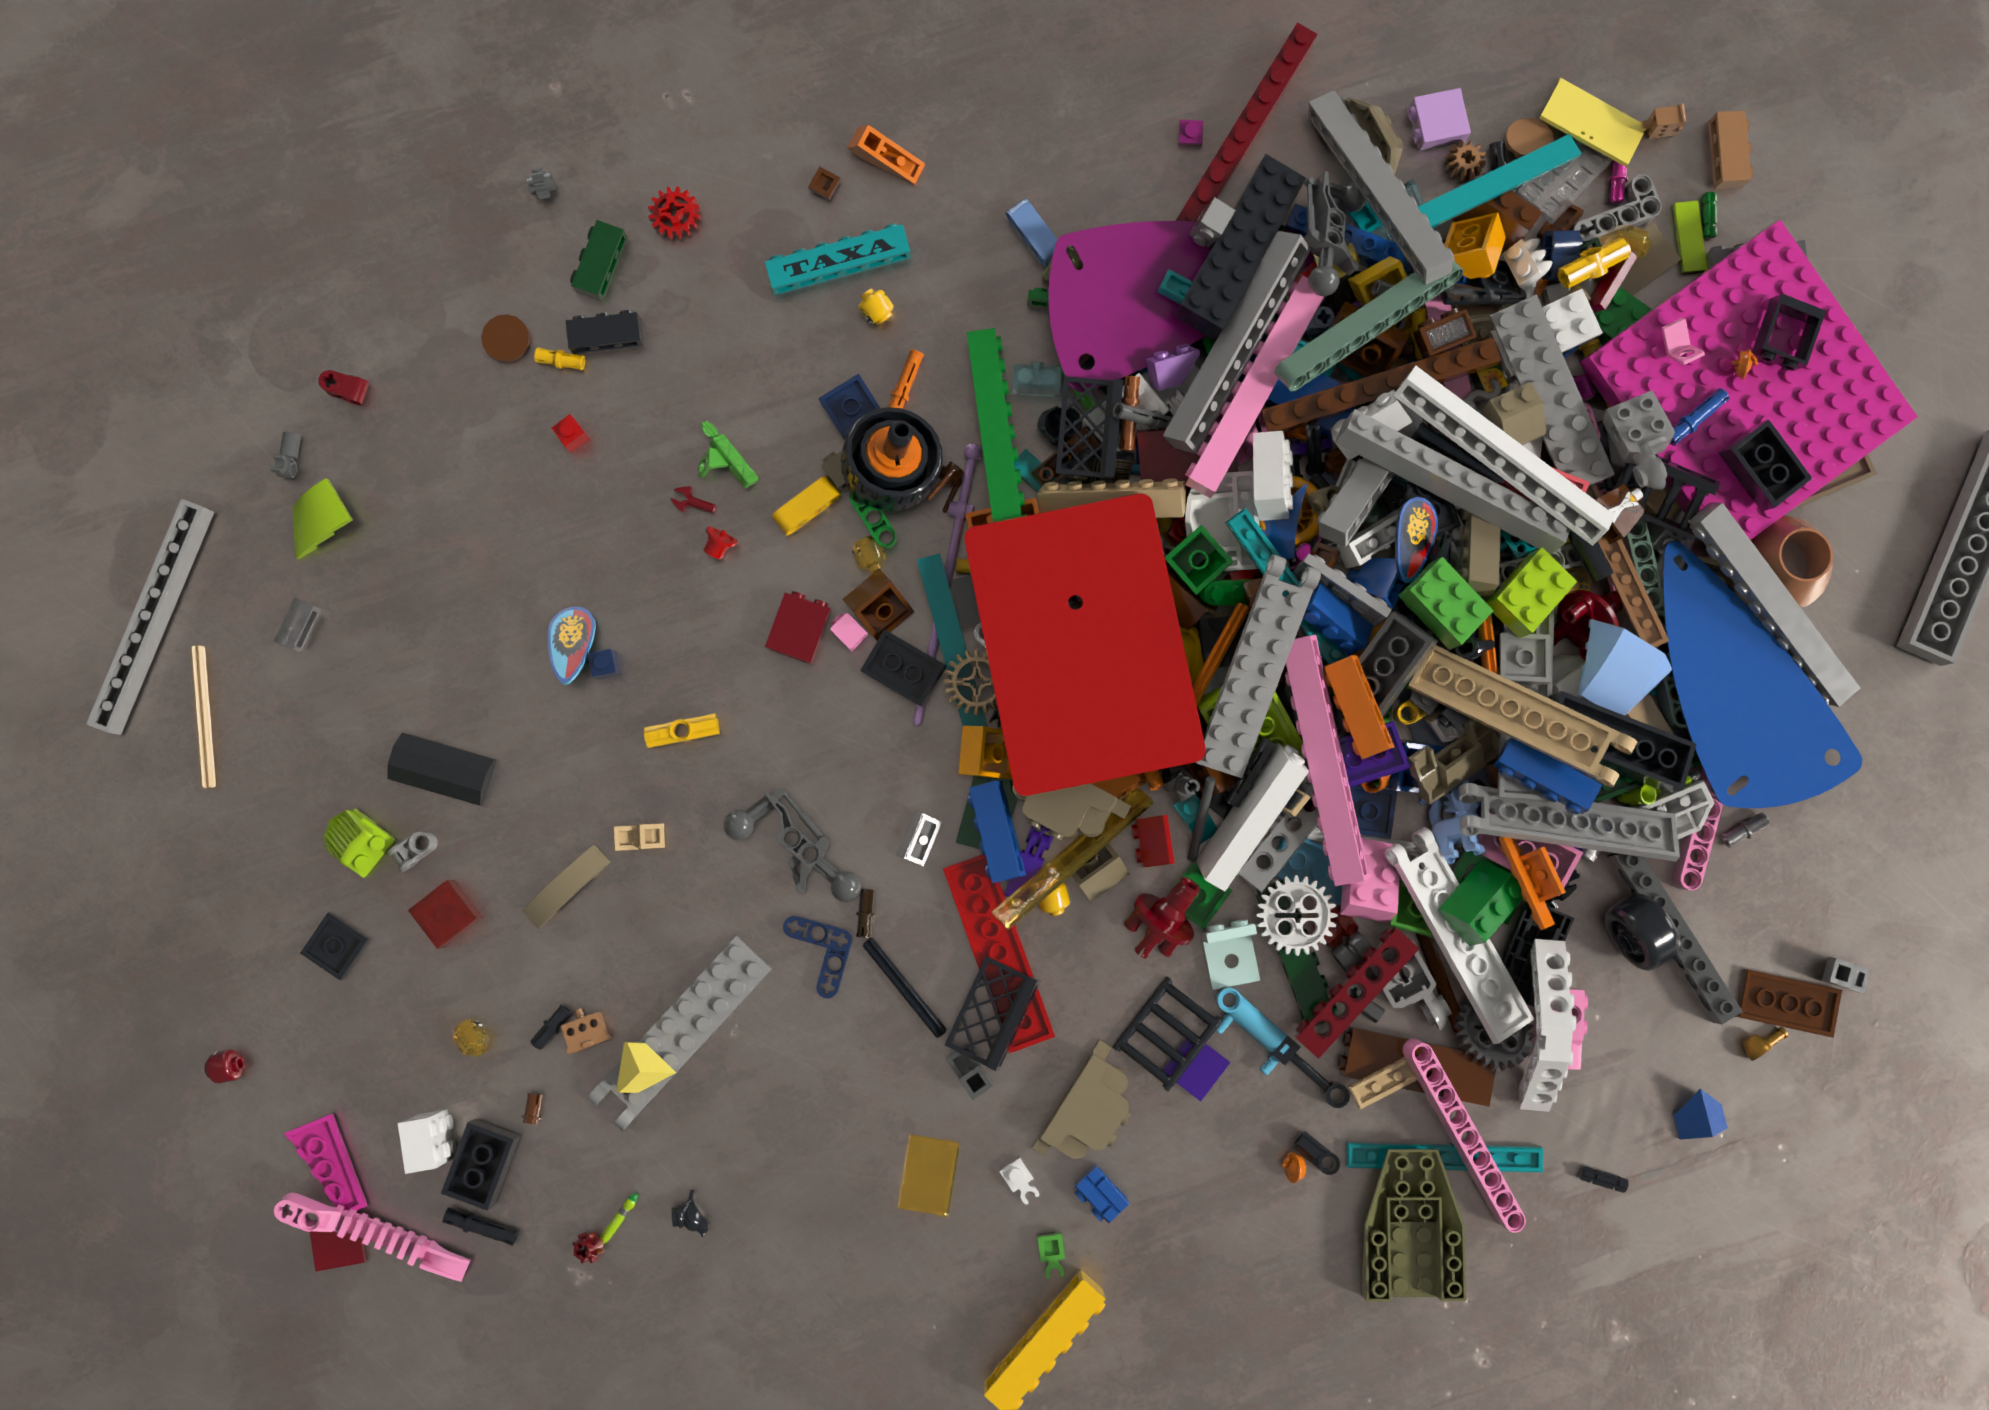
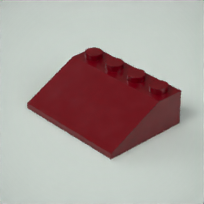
M1166 428L1138 430L1141 480L1152 479L1153 482H1163L1165 479L1174 478L1177 481H1185L1186 484L1189 477L1185 474L1192 462L1198 463L1200 456L1175 449L1163 437ZM1207 434L1204 442L1208 444L1212 436ZM1237 454L1226 473L1238 472ZM1185 485L1187 502V498L1191 488Z

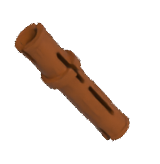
M1125 376L1124 397L1121 399V403L1138 408V404H1140V399H1138L1140 377ZM1122 419L1119 449H1135L1136 423Z

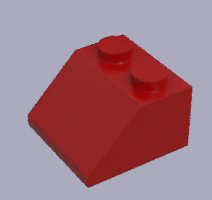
M1168 815L1136 819L1135 825H1131L1133 839H1138L1139 849H1135L1137 864L1141 863L1142 868L1174 864Z

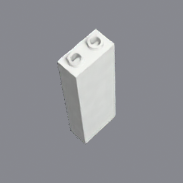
M1279 743L1276 744V747H1274L1252 783L1254 785L1252 790H1248L1238 808L1233 806L1197 858L1198 867L1207 882L1226 891L1309 771L1304 765L1305 760L1298 755L1299 751L1288 744L1286 747Z

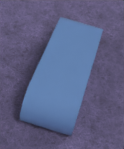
M1024 198L1007 210L1005 215L1039 262L1046 267L1053 257L1058 239L1030 202Z

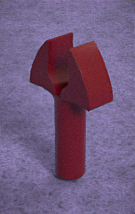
M684 486L674 489L676 493L684 494L687 500L683 501L671 498L673 504L681 512L685 513V509L689 506L709 513L716 511L715 504L693 497L691 494L692 487Z

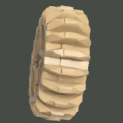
M974 649V657H971L970 652L966 650L964 652L966 659L963 660L958 654L956 659L959 664L957 665L952 661L949 663L954 668L953 672L945 670V674L951 676V680H943L944 684H951V688L946 689L945 693L953 692L954 696L950 697L949 701L953 702L958 699L957 709H960L965 704V713H969L970 707H974V715H978L979 707H982L984 713H988L986 705L989 704L992 709H996L997 706L993 702L996 699L995 691L988 699L980 702L982 688L993 686L992 678H986L981 673L980 662L989 666L987 651L985 650L982 657H979V650ZM973 662L971 675L968 678H957L960 669L965 664ZM976 670L977 675L980 676L979 679L982 678V681L989 682L978 685L977 695L976 689L973 688L974 685L971 686L970 683H964V681L974 679ZM957 685L967 686L971 689L972 702L966 700L959 693Z

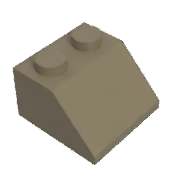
M1531 382L1489 400L1480 411L1482 416L1521 445L1546 435L1543 401Z
M1101 834L1096 837H1085L1058 857L1090 902L1130 874L1118 854Z

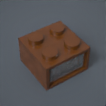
M1455 308L1440 315L1441 320L1436 321L1435 317L1417 325L1418 330L1414 331L1413 335L1423 359L1477 337L1466 309L1459 312L1458 308Z

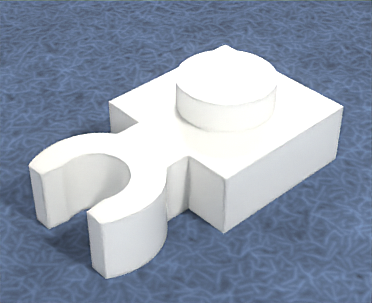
M1020 1157L999 1170L1012 1192L1020 1189L1021 1200L1024 1204L1027 1205L1029 1203L1025 1197L1028 1191H1032L1036 1197L1039 1196L1038 1189L1028 1183L1033 1180V1176Z

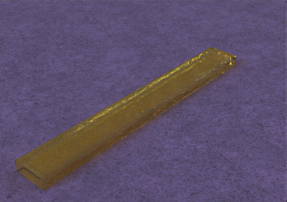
M1139 788L1127 794L1121 800L1131 806L1125 819L1111 812L1100 835L1087 837L1081 834L993 910V916L1009 930L1154 804L1152 798Z

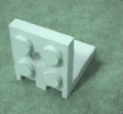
M1242 919L1230 922L1231 926L1227 927L1221 924L1207 926V931L1200 932L1212 990L1260 981L1251 935L1257 934L1255 924L1248 923V920ZM1228 954H1234L1238 959L1237 965L1233 968H1228L1225 965L1224 960Z

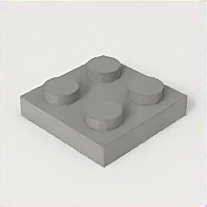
M1500 633L1499 675L1515 683L1549 685L1551 683L1550 635L1529 634L1518 638L1514 633Z

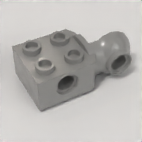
M1652 390L1606 409L1602 423L1623 462L1637 465L1633 467V475L1637 484L1640 487L1647 486L1652 489L1661 490L1665 488L1667 472L1662 460L1655 455L1667 448L1675 431Z
M1393 948L1382 952V958L1386 961L1392 960L1395 956ZM1418 951L1382 989L1393 1008H1403L1422 999L1423 1003L1419 1007L1430 1026L1436 1024L1440 1031L1444 1028L1448 1016L1452 1014L1443 996L1435 995L1433 989L1436 983ZM1370 966V970L1374 977L1378 975V968Z

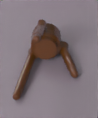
M951 461L946 467L942 466L939 474L941 481L927 496V500H931L944 484L949 487L953 484L954 486L942 510L946 513L950 502L963 482L960 478L964 475V471Z

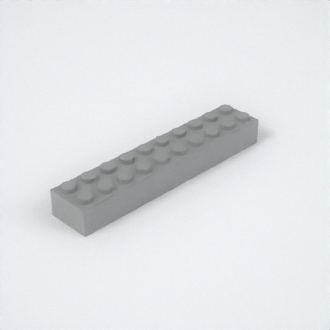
M1989 430L1985 432L1896 646L1939 666L1955 663L1989 581Z

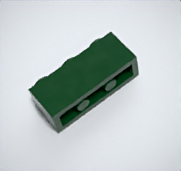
M596 220L595 225L589 229L587 236L589 241L586 248H582L580 252V264L578 269L573 271L570 283H572L571 286L576 293L602 302L627 240V235L624 229Z

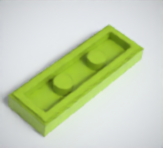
M1697 200L1674 203L1672 209L1678 254L1682 258L1680 260L1681 274L1705 272L1707 270L1699 202Z

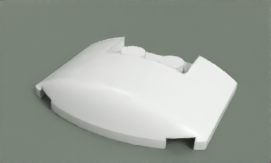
M1254 471L1226 473L1211 499L1192 488L1187 498L1185 513L1187 537L1200 525L1204 526L1234 561L1224 571L1257 569L1225 524L1227 520L1243 508H1246L1259 525V516L1254 503Z

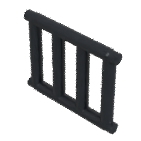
M1166 976L1119 1036L1113 1048L1119 1052L1122 1050L1161 1081L1164 1089L1169 1092L1219 1028L1223 1019L1218 1016L1213 1017L1172 985L1173 982ZM1166 992L1208 1024L1200 1036L1157 1004ZM1150 1012H1153L1193 1044L1185 1056L1143 1024V1021ZM1136 1031L1178 1063L1170 1075L1166 1074L1128 1043Z

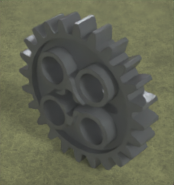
M1469 999L1459 1008L1460 1013L1455 1017L1459 1022L1454 1025V1028L1461 1031L1455 1037L1463 1039L1459 1047L1468 1048L1465 1055L1473 1054V1063L1481 1060L1482 1068L1490 1064L1491 1071H1494L1498 1066L1501 1071H1504L1508 1067L1512 1069L1517 1064L1519 1065L1530 1054L1529 1049L1534 1044L1529 1040L1535 1037L1534 1034L1528 1032L1533 1027L1532 1024L1525 1025L1503 1040L1509 1045V1048H1507L1503 1041L1493 1044ZM1479 1037L1483 1038L1486 1044H1483Z

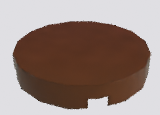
M508 314L498 315L489 320L484 326L481 335L482 346L487 354L503 363L515 362L522 358L531 341L526 325L516 316Z

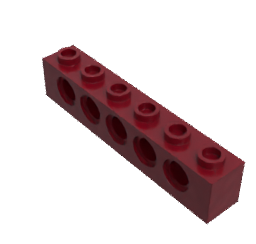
M1396 927L1392 930L1387 928L1379 937L1381 942L1375 948L1371 946L1363 954L1364 961L1359 966L1353 965L1345 974L1348 978L1342 985L1337 983L1329 991L1331 997L1325 1003L1320 1001L1312 1010L1314 1015L1308 1021L1304 1019L1296 1027V1039L1318 1059L1420 949ZM1386 948H1393L1395 951V956L1390 961L1383 960L1382 952ZM1370 966L1378 968V975L1374 979H1368L1365 976V971ZM1357 984L1361 986L1362 991L1359 996L1351 997L1348 994L1351 985ZM1335 1003L1345 1005V1011L1341 1015H1334L1331 1009ZM1325 1021L1328 1023V1029L1325 1033H1317L1315 1031L1317 1022Z

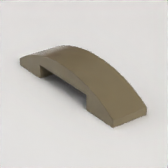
M593 845L554 878L523 910L524 914L540 929L583 886L603 871L611 861L596 845Z

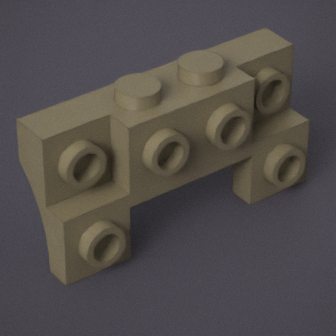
M1468 718L1464 723L1465 734L1434 755L1433 749L1426 745L1408 758L1410 774L1418 780L1420 798L1431 805L1496 759L1499 755V738L1494 729L1472 718Z

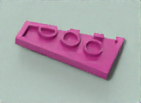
M333 1113L284 1133L287 1139L291 1140L296 1147V1152L301 1159L306 1161L312 1175L320 1181L324 1187V1192L335 1207L342 1205L345 1206L344 1210H350L351 1208L359 1210L368 1206Z

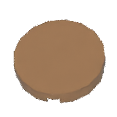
M1521 118L1514 121L1508 127L1505 137L1506 148L1509 152L1511 150L1516 158L1529 154L1554 141L1553 132L1549 126L1541 120L1534 118Z

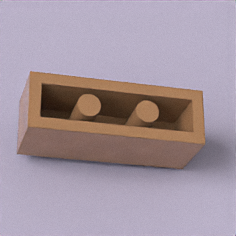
M1745 111L1716 112L1709 120L1714 189L1743 188L1753 176V166L1750 165L1749 159L1751 143L1748 142L1747 136L1749 120L1746 119Z

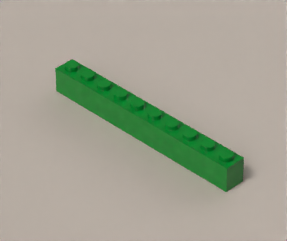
M995 328L967 332L992 520L994 523L1024 517L1026 514L1021 515L1020 508L1025 506L1023 492H1018L1017 484H1022L1020 469L1015 470L1014 462L1019 461L1017 446L1012 447L1011 439H1015L1014 425H1009L1008 417L1012 416L1010 402H1005V395L1009 394L1007 380H1002L1001 374L1006 372L1004 358H999L998 351L1003 350L1001 336L996 337Z

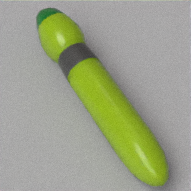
M636 1193L624 1201L623 1206L603 1231L600 1239H603L602 1244L610 1240L629 1213V1210L633 1209L638 1196Z

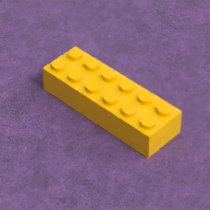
M1080 1270L984 1382V1396L999 1410H1018L1023 1403L1021 1398L1027 1391L1031 1393L1035 1390L1040 1382L1038 1378L1044 1372L1047 1374L1056 1364V1357L1060 1353L1065 1354L1073 1344L1071 1341L1077 1333L1081 1335L1089 1325L1087 1321L1093 1314L1097 1316L1106 1305L1104 1303L1106 1298L1103 1289Z

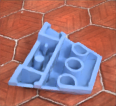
M1591 619L1589 620L1588 627L1590 628L1589 641L1586 642L1585 646L1587 650L1585 665L1582 666L1578 696L1591 703L1626 715L1672 668L1663 652L1625 628Z

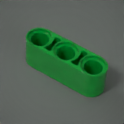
M850 491V502L878 546L884 550L893 549L898 543V537L882 510L870 507L865 503H856L855 495ZM871 513H878L880 515L877 523L871 524L867 521ZM883 533H891L893 539L890 543L883 544L880 542V537Z

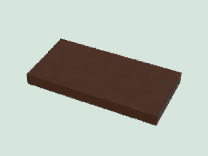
M1743 969L1737 1002L1743 1012L1735 1017L1834 1038L1842 990Z

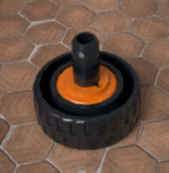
M893 407L879 408L868 412L854 423L844 441L841 453V471L844 481L850 491L860 501L870 507L884 511H898L916 506L929 495L938 480L943 463V450L940 439L933 427L914 412Z

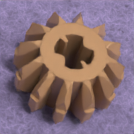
M1461 140L1457 143V146H1451L1449 149L1450 154H1447L1445 157V161L1448 162L1446 170H1453L1451 178L1458 175L1460 182L1465 177L1470 182L1475 176L1481 175V168L1486 166V161L1483 160L1486 152L1478 151L1481 147L1480 144L1474 147L1472 146V140H1469L1466 145Z

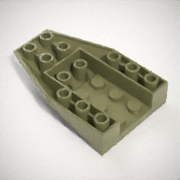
M1438 1149L1387 1150L1364 1224L1361 1296L1367 1302H1392V1297H1437L1441 1301H1466L1465 1225Z

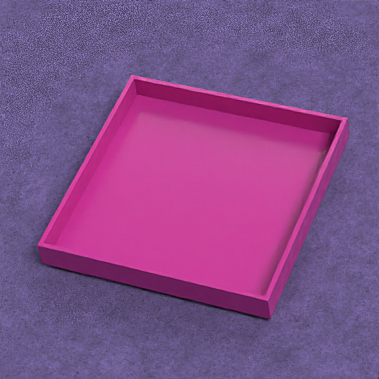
M1781 220L1763 229L1579 362L1610 408L1653 390L1672 427L1679 422L1682 416L1690 414L1718 388H1722L1728 393L1729 401L1697 426V430L1694 433L1686 435L1676 446L1669 444L1663 452L1656 455L1719 481L1720 486L1716 494L1705 496L1698 512L1710 502L1723 503L1750 540L1918 417ZM1783 293L1826 310L1807 366L1796 371H1789L1782 368V365L1779 363L1763 361L1759 359L1758 355L1753 354L1757 358L1758 365L1752 364L1751 369L1743 380L1735 376L1736 365H1732L1733 360L1737 361L1740 351L1750 349L1752 352L1771 298ZM1779 312L1767 346L1795 356L1806 323ZM1680 318L1686 319L1690 344L1703 350L1705 353L1704 356L1685 365L1667 357L1662 334V327ZM1686 353L1683 354L1681 357H1688L1693 355L1694 353ZM1769 419L1813 479L1776 508L1761 511L1719 455V452L1753 425ZM1667 475L1665 486L1669 491L1673 481H1671L1672 477ZM1687 483L1681 487L1675 499L1684 513H1686L1696 493L1694 490L1696 487Z

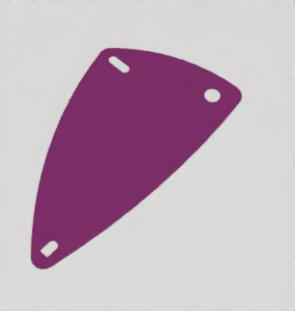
M1131 222L1085 229L1059 237L1051 262L1048 296L1053 341L1065 376L1113 381V379L1123 378L1147 367L1146 359L1154 357L1153 354L1156 352H1172L1176 350L1177 346L1191 345L1206 337L1205 334L1174 317L1173 315L1180 304L1157 292L1169 269L1193 282L1213 244L1209 248L1196 244L1193 238L1189 236L1196 222ZM1070 245L1075 248L1083 263L1081 270L1074 268L1066 252V248ZM1311 251L1298 274L1313 262L1314 254ZM1082 354L1093 356L1095 365L1092 369L1083 370L1079 366L1078 360ZM1069 383L1075 391L1085 392L1080 384Z

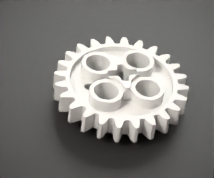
M1294 875L1293 882H1290L1286 876L1284 877L1283 885L1278 880L1274 881L1276 889L1268 886L1269 896L1261 895L1265 903L1257 904L1259 908L1263 909V913L1256 914V917L1263 918V922H1260L1257 926L1265 927L1266 929L1262 932L1261 936H1270L1267 942L1269 945L1277 942L1275 949L1277 951L1284 946L1285 954H1289L1291 949H1294L1296 956H1299L1300 949H1303L1305 954H1309L1310 946L1315 951L1319 950L1317 942L1326 944L1323 938L1324 935H1333L1328 928L1336 927V924L1330 921L1331 918L1337 917V914L1330 913V909L1334 908L1336 904H1328L1327 902L1332 895L1324 896L1323 892L1326 887L1322 886L1317 889L1316 880L1308 884L1307 876L1302 879V882H1299L1298 875ZM1281 896H1286L1290 900V906L1286 910H1282L1278 906V900ZM1306 896L1314 899L1315 904L1311 910L1303 907L1302 902ZM1295 908H1297L1299 913H1317L1318 917L1298 918L1296 922L1295 918H1276L1274 915L1275 913H1294ZM1282 921H1287L1290 924V931L1286 935H1282L1278 930V925ZM1306 921H1311L1315 925V931L1311 935H1307L1303 931V925Z

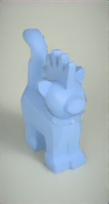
M1466 779L1463 784L1469 783V780ZM1462 783L1457 785V789L1453 788L1451 790L1452 793L1445 794L1450 800L1444 802V805L1449 806L1445 809V812L1455 814L1454 818L1441 820L1440 811L1442 805L1440 799L1431 804L1429 811L1432 833L1448 864L1455 863V858L1459 857L1458 851L1454 850L1453 847L1457 843L1462 842L1465 851H1473L1476 856L1486 853L1485 847L1479 844V834L1466 836L1460 832V819L1466 815L1478 816L1476 811L1480 806L1479 801L1469 804L1462 803L1459 800V787ZM1420 799L1421 805L1427 804L1426 801Z

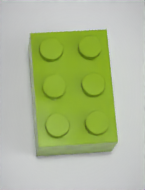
M1541 547L1525 557L1486 603L1491 607L1493 613L1518 638H1522L1532 634L1577 581Z

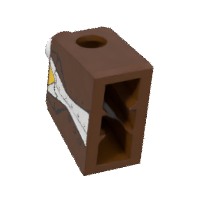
M1622 485L1595 499V501L1615 515L1609 530L1603 535L1609 544L1624 538L1644 514V509L1638 503L1643 499V493L1638 488L1634 487L1629 490L1625 485Z

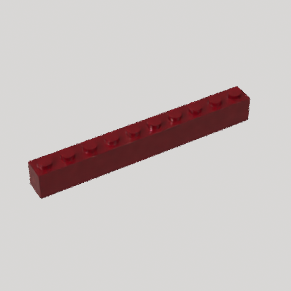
M1298 22L1296 23L1176 221L1196 222L1207 205L1214 198L1219 199L1313 47L1318 35L1317 33Z

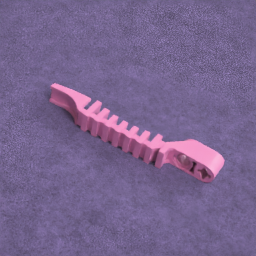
M292 1192L284 1195L274 1207L275 1217L283 1223L307 1232L334 1231L338 1233L337 1236L340 1238L349 1233L352 1234L350 1237L352 1241H356L360 1237L363 1238L362 1243L365 1245L373 1242L376 1249L380 1250L382 1246L387 1247L385 1253L390 1255L394 1250L398 1251L399 1253L396 1258L400 1260L405 1255H408L410 1258L407 1264L411 1266L415 1264L417 1259L422 1260L419 1268L460 1282L471 1259L447 1251L439 1246L436 1241L428 1240L424 1235L417 1236L413 1231L406 1232L400 1226L396 1228L389 1222L382 1223L380 1222L381 1219L376 1217L374 1219L369 1218V1215L362 1213V1215L356 1213L357 1210L352 1208L344 1210L345 1206L342 1205L330 1207ZM308 1213L315 1214L317 1221L311 1220L308 1217Z

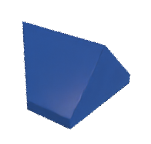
M1699 1089L1673 1115L1680 1140L1714 1137L1728 1128L1722 1104L1702 1089Z

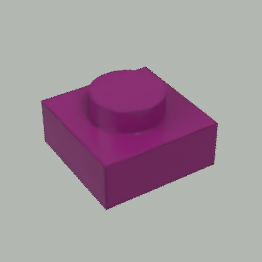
M1180 120L1178 146L1202 147L1203 121Z
M1587 374L1573 378L1583 402L1595 397Z

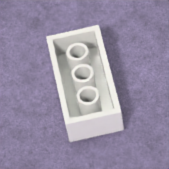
M1583 289L1542 307L1562 353L1603 333ZM1493 330L1488 334V337H1494L1501 358L1500 363L1507 378L1514 376L1513 370L1497 333Z

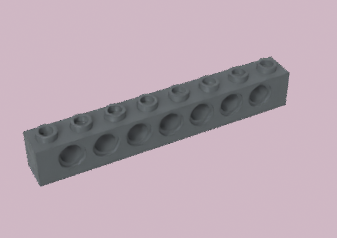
M1611 853L1606 856L1630 895L1640 893L1649 896L1665 910L1673 921L1679 933L1681 945L1679 952L1672 958V961L1711 1022L1723 1025L1742 1013V1009L1646 859L1640 856Z

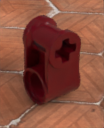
M333 370L322 372L318 378L319 386L328 395L343 399L352 404L363 405L370 384L367 380Z

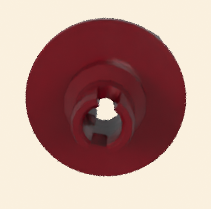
M1574 590L1565 595L1557 608L1558 621L1554 627L1553 646L1557 645L1563 638H1568L1573 644L1581 648L1579 654L1586 661L1587 650L1585 646L1586 642L1589 641L1590 628H1588L1589 620L1593 619L1619 627L1616 614L1618 611H1621L1623 605L1617 592L1613 591L1610 594L1606 592L1602 596H1598L1590 591Z
M1182 877L1180 882L1171 889L1167 896L1162 898L1146 893L1140 894L1136 898L1134 910L1124 921V925L1132 932H1137L1142 923L1148 927L1145 931L1146 935L1134 948L1138 955L1143 950L1142 958H1148L1157 944H1160L1158 949L1163 955L1171 957L1178 945H1188L1192 941L1194 930L1185 918V912L1200 890L1194 881L1187 877Z

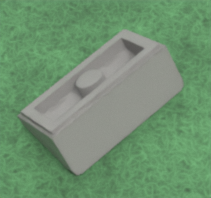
M915 811L897 856L924 866L942 821Z

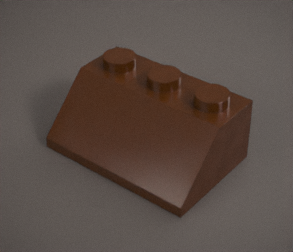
M1510 190L1450 220L1458 222L1498 212L1506 235L1501 251L1502 254L1519 240H1524L1543 212Z

